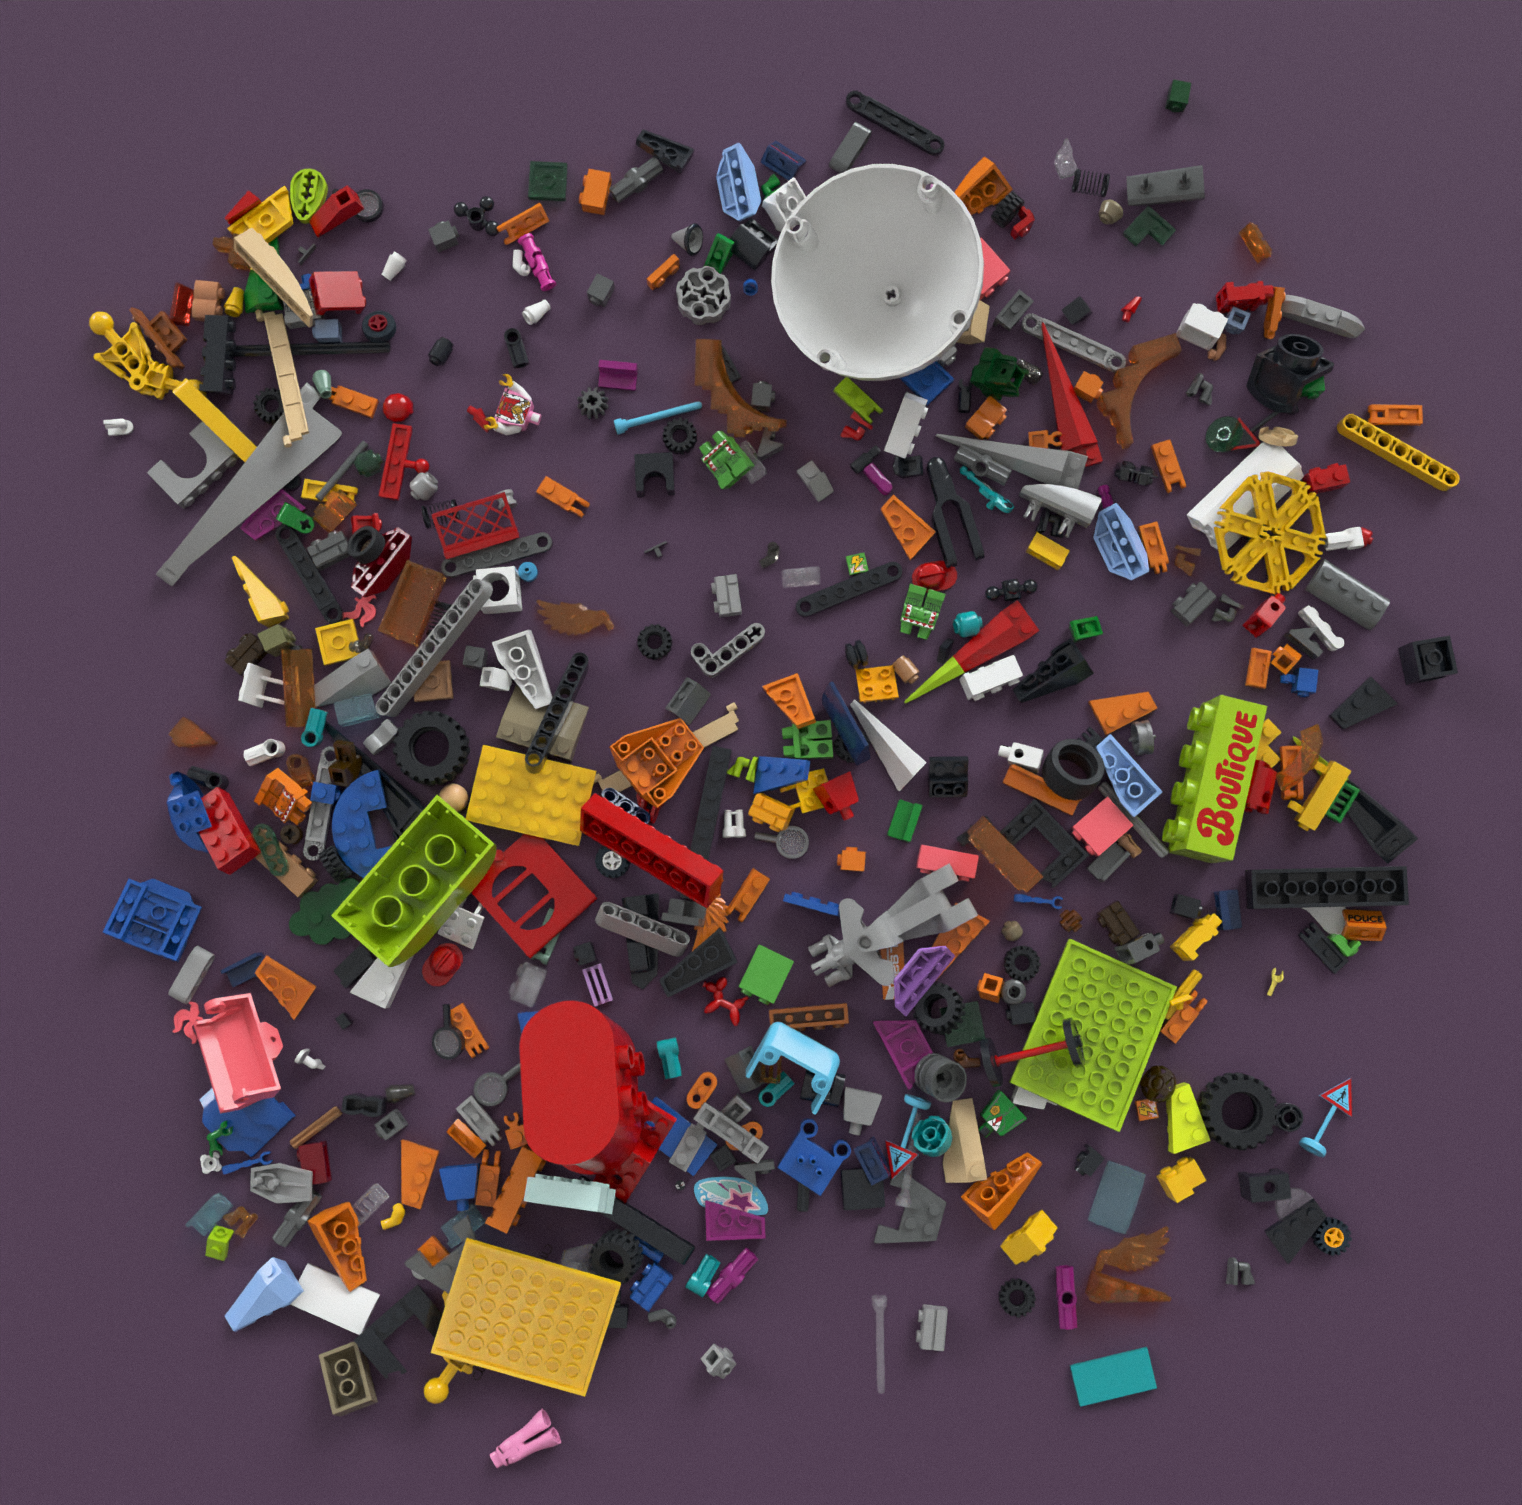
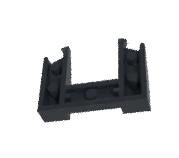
M1034 798L1000 831V834L1005 833L1008 845L1004 847L1008 852L1035 826L1060 854L1034 880L1040 883L1041 879L1051 882V887L1054 888L1089 855Z
M418 1284L354 1339V1342L385 1379L392 1372L399 1370L401 1374L407 1372L383 1341L413 1314L417 1316L432 1336L436 1337L443 1314Z

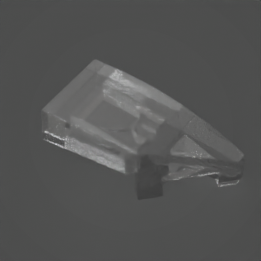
M1068 138L1063 141V145L1058 150L1054 161L1060 180L1074 176L1076 169H1078L1072 156L1073 149Z

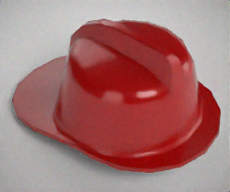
M944 561L921 564L914 570L912 575L913 584L927 588L926 593L928 589L934 591L949 589L957 580L955 567L947 569Z
M444 943L431 953L422 967L423 978L428 984L442 986L450 981L463 961V955L459 947L452 943Z

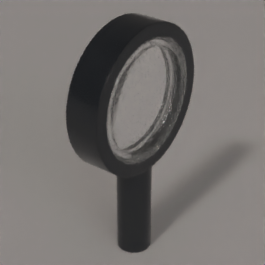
M334 188L332 194L336 193L339 190ZM370 189L358 191L357 195L364 210L354 216L366 223L377 220L382 215L384 208L380 196Z
M443 1004V1027L436 1030L433 1034L432 1047L439 1057L450 1060L463 1052L465 1038L457 1027L451 1025L450 1004Z

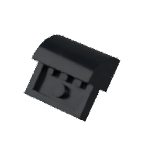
M752 218L745 224H741L730 238V240L735 242L731 252L754 271L776 248L778 242L774 235Z
M968 756L929 757V797H967Z

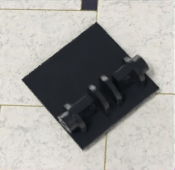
M1129 461L1117 462L1120 470L1116 469L1114 475L1119 480L1131 482L1133 474L1136 473L1134 483L1138 481V484L1145 486L1152 485L1153 478L1151 477L1158 478L1152 467L1141 465V468Z

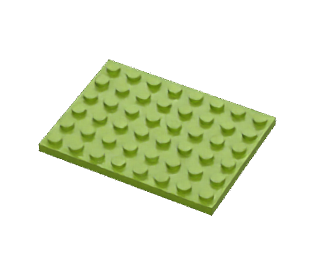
M1068 939L1022 1051L1065 1041L1063 1019L1072 1017L1083 1041L1085 1066L1076 1068L1071 1060L1068 1048L1018 1060L1009 1083L1116 1132H1120L1168 1012L1169 1001L1173 999L1177 986L1079 942Z

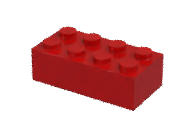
M217 786L201 798L212 827L201 830L198 833L218 870L231 875L262 852L230 794Z

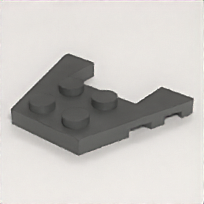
M901 1171L894 1179L890 1180V1185L909 1190L899 1228L894 1229L878 1224L874 1243L936 1241L946 1201Z
M464 1216L452 1226V1229L463 1241V1244L434 1266L430 1264L420 1250L407 1259L404 1264L449 1294L466 1238L476 1240V1234L472 1229L469 1216Z

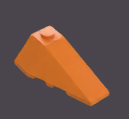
M984 156L968 172L954 193L962 200L970 215L981 213L984 211V208L990 205H996L1013 189L995 163Z
M1027 1152L1009 1162L1007 1167L999 1172L994 1171L990 1173L991 1176L987 1180L975 1182L961 1198L980 1220L995 1230L1008 1217L1041 1167L1042 1162Z
M350 1202L325 1209L309 1219L307 1222L347 1290L351 1292L367 1281L364 1257H362L360 1246L362 1243L358 1231L359 1222Z

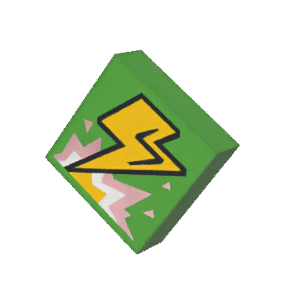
M865 553L846 556L850 576L869 571Z

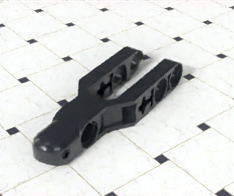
M940 457L931 458L926 467L936 501L931 520L947 569L957 566V558L941 506L947 501H951L957 507L963 529L966 530L969 539L968 545L972 549L975 561L984 559V550L969 503L956 494L945 461Z

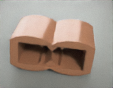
M195 281L192 304V317L195 321L205 322V315H223V309L220 304L221 299L225 297V290L219 282Z

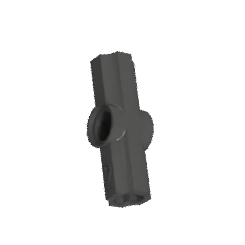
M653 157L639 168L634 167L630 169L622 180L609 188V192L614 200L620 203L634 192L639 193L647 187L648 182L663 172L660 162Z
M964 445L959 447L954 457V461L972 469L977 476H986L1003 486L1008 481L1012 472L1011 469L993 461L990 455H981ZM980 462L984 463L986 468H983Z
M312 1189L311 1201L297 1202L296 1205L294 1204L284 1217V1222L272 1237L274 1242L285 1248L288 1246L296 1233L310 1219L311 1212L321 1201L322 1196L320 1193Z

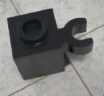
M619 1290L607 1328H627L629 1304H621V1290Z

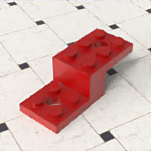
M648 1101V1114L640 1116L641 1133L632 1154L620 1166L609 1172L596 1175L593 1182L609 1184L610 1189L616 1190L615 1197L624 1203L627 1202L677 1118ZM646 1121L653 1122L655 1127L649 1126ZM614 1175L621 1176L622 1180L616 1179Z

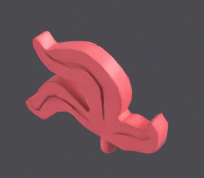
M375 595L366 598L362 596L361 599L355 597V601L358 602L356 609L352 612H344L342 620L345 618L358 619L363 608L365 614L360 619V625L365 627L364 624L373 620L376 616V608L369 602L373 598L377 599Z
M191 1001L189 1002L191 1004L190 1011L181 1009L175 1014V1029L173 1033L182 1030L183 1021L190 1020L184 1027V1033L187 1037L191 1038L192 1044H195L198 1038L193 1031V1024L197 1020H203V1018L199 1016L198 1004Z

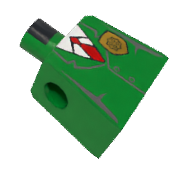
M998 1089L980 1113L986 1122L978 1130L985 1137H988L994 1130L1000 1136H1003L1027 1118Z

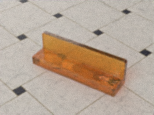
M312 649L281 650L286 726L303 727L307 724L310 708H315Z

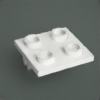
M247 663L238 700L260 708L263 707L264 701L284 705L285 701L264 696L267 682L289 686V682L270 678V670Z
M465 899L441 926L438 934L474 949L485 918L480 915L484 907L479 903L475 912L471 913L462 909L466 901Z

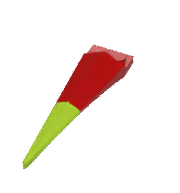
M1016 600L995 616L977 635L911 694L904 703H908L1016 647L1040 630L1019 601Z

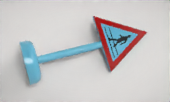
M1351 1078L1319 1095L1331 1103L1332 1107L1315 1139L1307 1137L1300 1139L1299 1145L1308 1152L1322 1158L1325 1157L1326 1149L1318 1142L1337 1108L1352 1117Z
M905 1094L904 1101L913 1106L902 1144L898 1146L885 1140L891 1179H894L919 1156V1154L905 1149L917 1110L918 1108L929 1109L931 1102Z

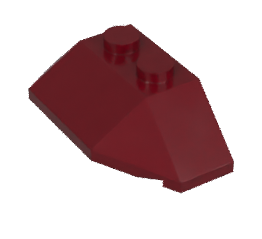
M399 527L382 534L385 539V547L376 560L368 564L357 562L354 566L351 588L365 598L386 591L410 561L412 537Z

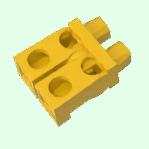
M1207 914L1204 918L1195 919L1192 922L1194 926L1189 927L1170 948L1183 961H1194L1199 956L1195 951L1201 944L1209 941L1212 936H1216L1219 933L1216 928L1222 923V920L1216 914Z

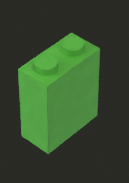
M759 944L740 982L741 992L750 997L752 994L759 996L758 1001L769 1005L770 1002L774 1004L794 961Z

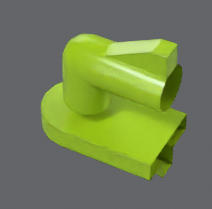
M754 756L750 764V759L738 757L727 774L739 778L744 766L749 768L746 780L755 783V772L759 758Z

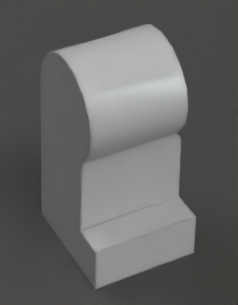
M389 719L382 722V725L363 742L373 755L382 751L394 740V737L398 736V732H396L398 728Z

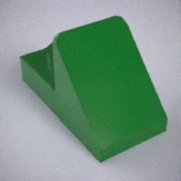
M718 233L715 236L704 266L713 267L716 272L722 274L733 255L731 250L735 242Z
M1098 616L1074 620L1069 623L1074 643L1103 634Z

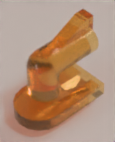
M1180 545L1175 547V549L1200 557L1201 549L1186 548ZM1178 553L1174 562L1175 566L1182 568L1188 576H1191L1196 564L1185 561L1186 554Z
M240 1206L234 1212L226 1214L222 1218L231 1227L241 1218L244 1222L234 1233L244 1238L248 1229L257 1220L258 1215L256 1213L250 1215L244 1207Z

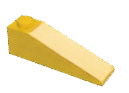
M233 556L232 560L242 581L245 580L246 582L243 588L250 597L248 601L258 622L270 628L289 619L287 614L289 609L284 601L281 602L238 557Z

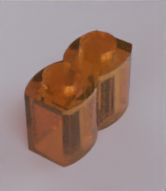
M341 489L337 492L333 490L326 497L328 500L326 504L323 505L321 503L314 510L316 514L312 518L328 533L332 532L357 506Z

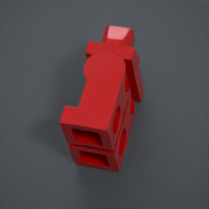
M1257 281L1247 286L1234 287V282H1226L1216 294L1217 311L1219 313H1228L1233 306L1243 311L1248 308L1249 311H1255L1260 305H1266L1268 299L1274 296L1273 286H1264L1263 281Z

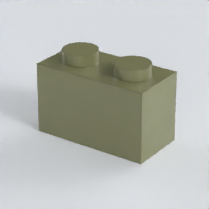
M279 624L257 634L264 650L274 657L288 652L287 649L296 646L294 643L296 638L293 632Z

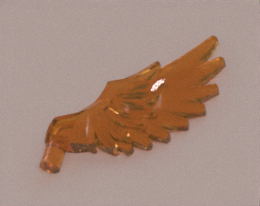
M538 599L536 601L541 607L546 609L538 610L537 613L551 618L544 620V624L553 625L551 630L560 629V634L567 632L568 636L572 633L577 636L581 632L584 635L586 632H590L593 627L596 628L603 623L608 631L615 627L605 610H588L581 603L568 604L560 602V605Z
M1165 1226L1147 1236L1142 1233L1135 1237L1123 1238L1118 1246L1111 1249H1101L1098 1253L1094 1269L1101 1272L1104 1264H1108L1129 1272L1130 1269L1133 1271H1137V1268L1143 1270L1144 1267L1142 1265L1152 1266V1263L1149 1261L1158 1262L1159 1258L1155 1256L1165 1253L1164 1249L1157 1248L1170 1241L1168 1237L1162 1238L1169 1228Z

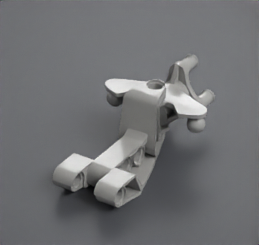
M950 863L916 881L888 911L879 916L870 926L866 927L861 920L864 909L853 899H843L839 904L843 939L839 941L828 934L821 941L808 947L814 958L828 950L826 958L811 964L812 970L821 967L814 971L815 975L818 976L830 968H837L838 970L824 976L827 985L832 987L842 980L846 981L852 978V966L856 963L879 984L888 986L893 983L895 978L893 962L882 959L879 949L893 947L904 942V940L945 933L978 916L969 898L951 906L943 892L944 888L959 881Z

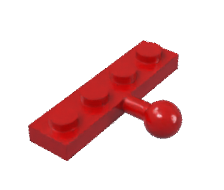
M396 423L392 425L379 491L380 498L399 501L405 467L415 469L417 473H426L429 470V463L425 459H418L417 461L407 460L413 430L412 426Z

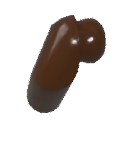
M955 1050L953 1054L954 1060L963 1068L980 1067L979 1057L969 1058L964 1053V1050Z

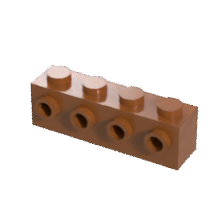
M847 1003L769 1009L770 1025L774 1022H782L797 1031H805V1027H813L814 1030L825 1029V1025H833V1028L845 1027L844 1024L849 1023Z

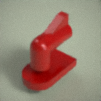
M855 411L851 414L850 418L872 430L873 426L865 422ZM846 425L840 437L853 438L859 441L866 430L859 426L856 431Z
M637 793L638 806L649 813V823L654 824L663 804L658 808L652 806L651 810L647 809L648 802Z

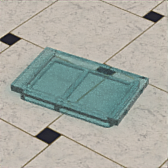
M1108 1160L1088 1220L1097 1225L1110 1228L1115 1232L1118 1231L1126 1234L1143 1188L1146 1174Z

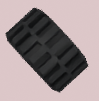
M938 982V984H932L912 1010L915 1011L913 1016L917 1019L916 1022L924 1029L933 1034L944 1035V1032L947 1034L952 1033L951 1029L957 1030L959 1028L957 1024L963 1023L964 1020L961 1017L966 1014L963 1011L966 1006L962 1002V996L947 984L944 985ZM939 999H946L948 1004L946 1013L938 1019H933L931 1016L932 1005Z
M611 1229L604 1233L592 1246V1250L589 1253V1256H591L589 1263L592 1264L591 1270L595 1271L597 1276L621 1282V1284L627 1283L642 1265L641 1261L644 1255L641 1254L643 1248L639 1247V1240H635V1236L632 1233L631 1235L627 1234L628 1231L626 1230L621 1232L620 1229H615L614 1231ZM609 1250L617 1252L622 1257L624 1264L615 1262L611 1258Z

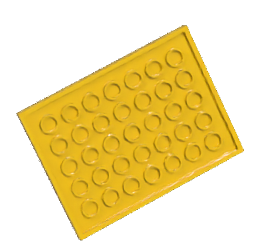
M466 1238L431 1353L585 1397L621 1282Z

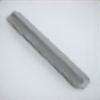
M1103 782L1098 787V790L1105 797L1108 796L1158 856L1161 858L1165 857L1169 853L1165 845L1137 815L1134 818L1120 803L1112 787L1107 782Z

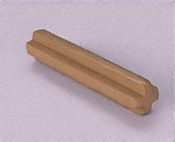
M335 1106L290 1140L292 1147L297 1149L298 1146L304 1144L342 1115L341 1110Z

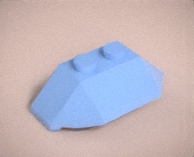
M736 143L723 150V157L718 167L716 179L723 212L738 221H742L756 214L761 203V196L755 167L742 145Z
M1117 503L1100 511L1093 538L1108 570L1129 580H1134L1148 573L1147 553L1131 519Z

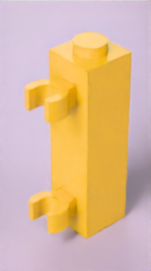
M1315 760L1311 767L1322 773L1303 806L1292 800L1287 806L1298 813L1294 820L1299 822L1298 827L1307 832L1309 829L1316 830L1351 773V770L1335 761H1330L1326 766Z

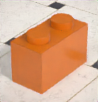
M588 169V174L584 175V192H581L579 196V204H581L584 212L605 215L609 188L612 183L610 172Z

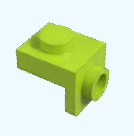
M215 1226L207 1238L205 1256L225 1261L228 1255L229 1241L233 1236L234 1230Z

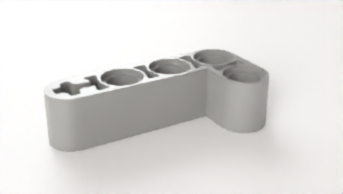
M754 623L714 654L704 644L696 643L691 648V656L707 677H716L759 644L765 637V629L761 624ZM753 630H760V636L754 635L751 638L752 643H750L748 638L753 635ZM743 640L747 646L744 649H739L736 643ZM697 649H703L705 654L702 657H696L694 652ZM729 652L732 655L731 659L728 661L721 658L722 653ZM713 663L717 668L714 672H708L706 666Z

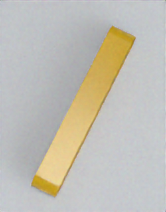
M185 378L172 392L231 450L246 462L257 446Z
M1354 414L1346 415L1337 424L1338 433L1441 491H1447L1459 483L1460 477L1456 471ZM1345 422H1349L1350 425H1351V428H1348V427L1345 425ZM1362 431L1367 433L1368 438L1362 435ZM1378 440L1384 443V447L1379 445ZM1395 449L1400 452L1401 456L1395 453ZM1412 459L1416 460L1417 465L1412 463ZM1428 468L1433 470V475L1429 473ZM1445 477L1450 480V484L1445 481Z

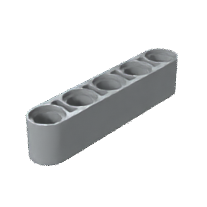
M610 902L602 903L595 918L598 926L672 956H682L690 942V937L687 933Z

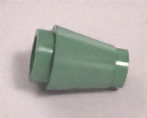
M325 370L316 371L313 374L312 381L319 394L324 399L331 397V375Z

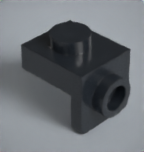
M920 455L906 458L895 456V462L893 463L894 473L902 479L923 476V457Z

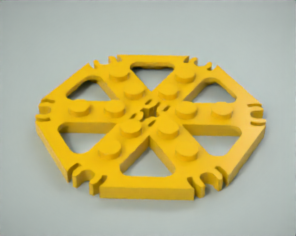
M1265 471L1260 472V480H1258V475L1248 476L1219 507V509H1223L1226 512H1217L1218 515L1222 516V521H1215L1214 524L1221 526V528L1214 527L1222 570H1225V574H1231L1232 571L1234 573L1230 579L1231 581H1236L1234 582L1235 584L1270 594H1280L1281 585L1283 591L1293 589L1321 557H1317L1314 554H1323V552L1318 551V545H1325V542L1319 540V538L1326 539L1319 498L1315 492L1307 494L1310 486L1305 485V482ZM1273 483L1288 486L1292 490L1291 496L1278 510L1276 509L1272 489ZM1246 491H1250L1252 494L1256 518L1233 511L1234 503ZM1308 509L1312 520V533L1307 534L1290 529L1291 525ZM1271 530V532H1273V534H1276L1277 536H1270L1269 534L1263 531ZM1227 532L1251 538L1235 557L1230 558L1228 556L1224 538ZM1284 548L1303 553L1305 557L1304 562L1291 575H1289ZM1264 556L1268 580L1265 583H1260L1248 579L1246 574Z

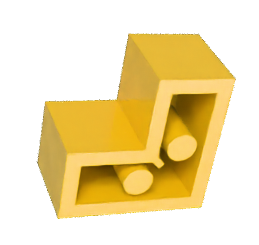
M1191 1157L1179 1159L1175 1166L1163 1168L1160 1170L1161 1174L1156 1176L1167 1197L1176 1203L1194 1194L1192 1189L1206 1181L1195 1159Z
M1040 1210L1029 1216L1020 1229L1009 1234L1000 1247L1015 1265L1022 1261L1026 1263L1035 1254L1039 1256L1046 1250L1045 1245L1053 1240V1234L1057 1227L1045 1212Z

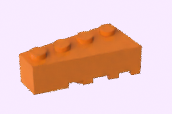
M522 1146L510 1171L511 1174L502 1187V1193L493 1206L494 1211L485 1222V1224L506 1234L512 1226H517L521 1217L518 1213L521 1207L525 1208L528 1203L524 1201L527 1178H535V1174L538 1171L542 1172L546 1164V1160L535 1154L529 1146Z

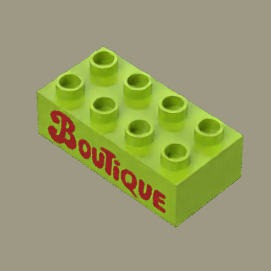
M1219 695L1207 702H1203L1200 708H1192L1187 724L1188 730L1195 731L1192 745L1185 744L1179 758V766L1186 768L1183 783L1177 781L1171 793L1170 801L1171 804L1178 805L1175 820L1167 819L1162 833V841L1169 843V853L1208 863L1233 860L1267 706Z

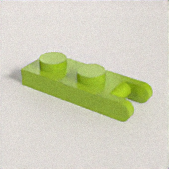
M845 377L833 390L868 424L873 422L868 416L874 410L879 414L883 412L848 377Z

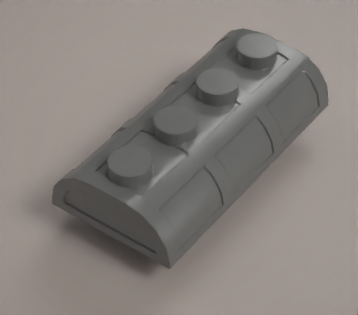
M1326 559L1322 560L1305 589L1369 631L1379 622L1390 603V599L1382 596Z

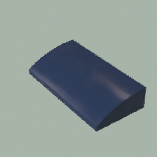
M832 681L824 690L822 704L855 764L858 766L871 759L869 745Z

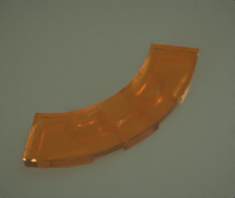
M1319 724L1300 731L1302 740L1298 755L1288 767L1277 773L1276 779L1282 792L1304 779L1303 776L1316 765L1321 747L1323 746V737Z

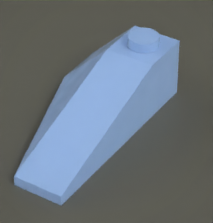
M1111 734L1096 746L1097 752L1104 761L1105 770L1120 803L1134 818L1162 793L1161 789Z

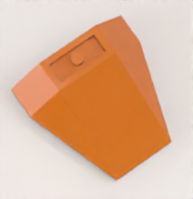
M681 718L624 735L609 747L616 765L637 793L656 808L674 795L704 749Z

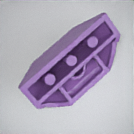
M946 946L918 949L894 978L895 1007L904 1016L909 1014L954 959L955 955Z

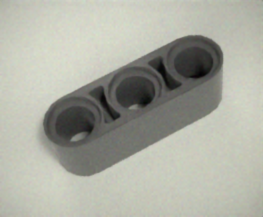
M855 122L833 155L829 167L838 173L850 170L868 142L872 130Z

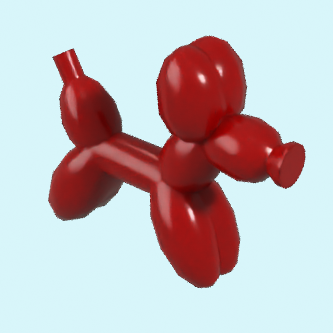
M726 977L719 978L716 984L704 981L702 987H705L709 992H713L714 998L705 1007L704 1013H713L721 1006L730 1010V1020L734 1026H737L740 1022L739 1009L745 1005V1001L749 999L748 996L731 1003L723 999L721 991L727 985Z

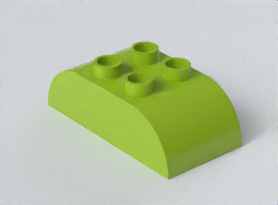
M436 795L331 916L386 966L394 967L400 965L428 943L479 884L493 863L497 850L496 845L441 797Z

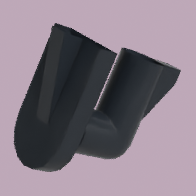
M1044 508L1035 531L1040 534L1045 532L1047 523L1050 522L1053 523L1050 535L1063 538V532L1061 535L1057 533L1061 527V517L1049 514L1050 510Z

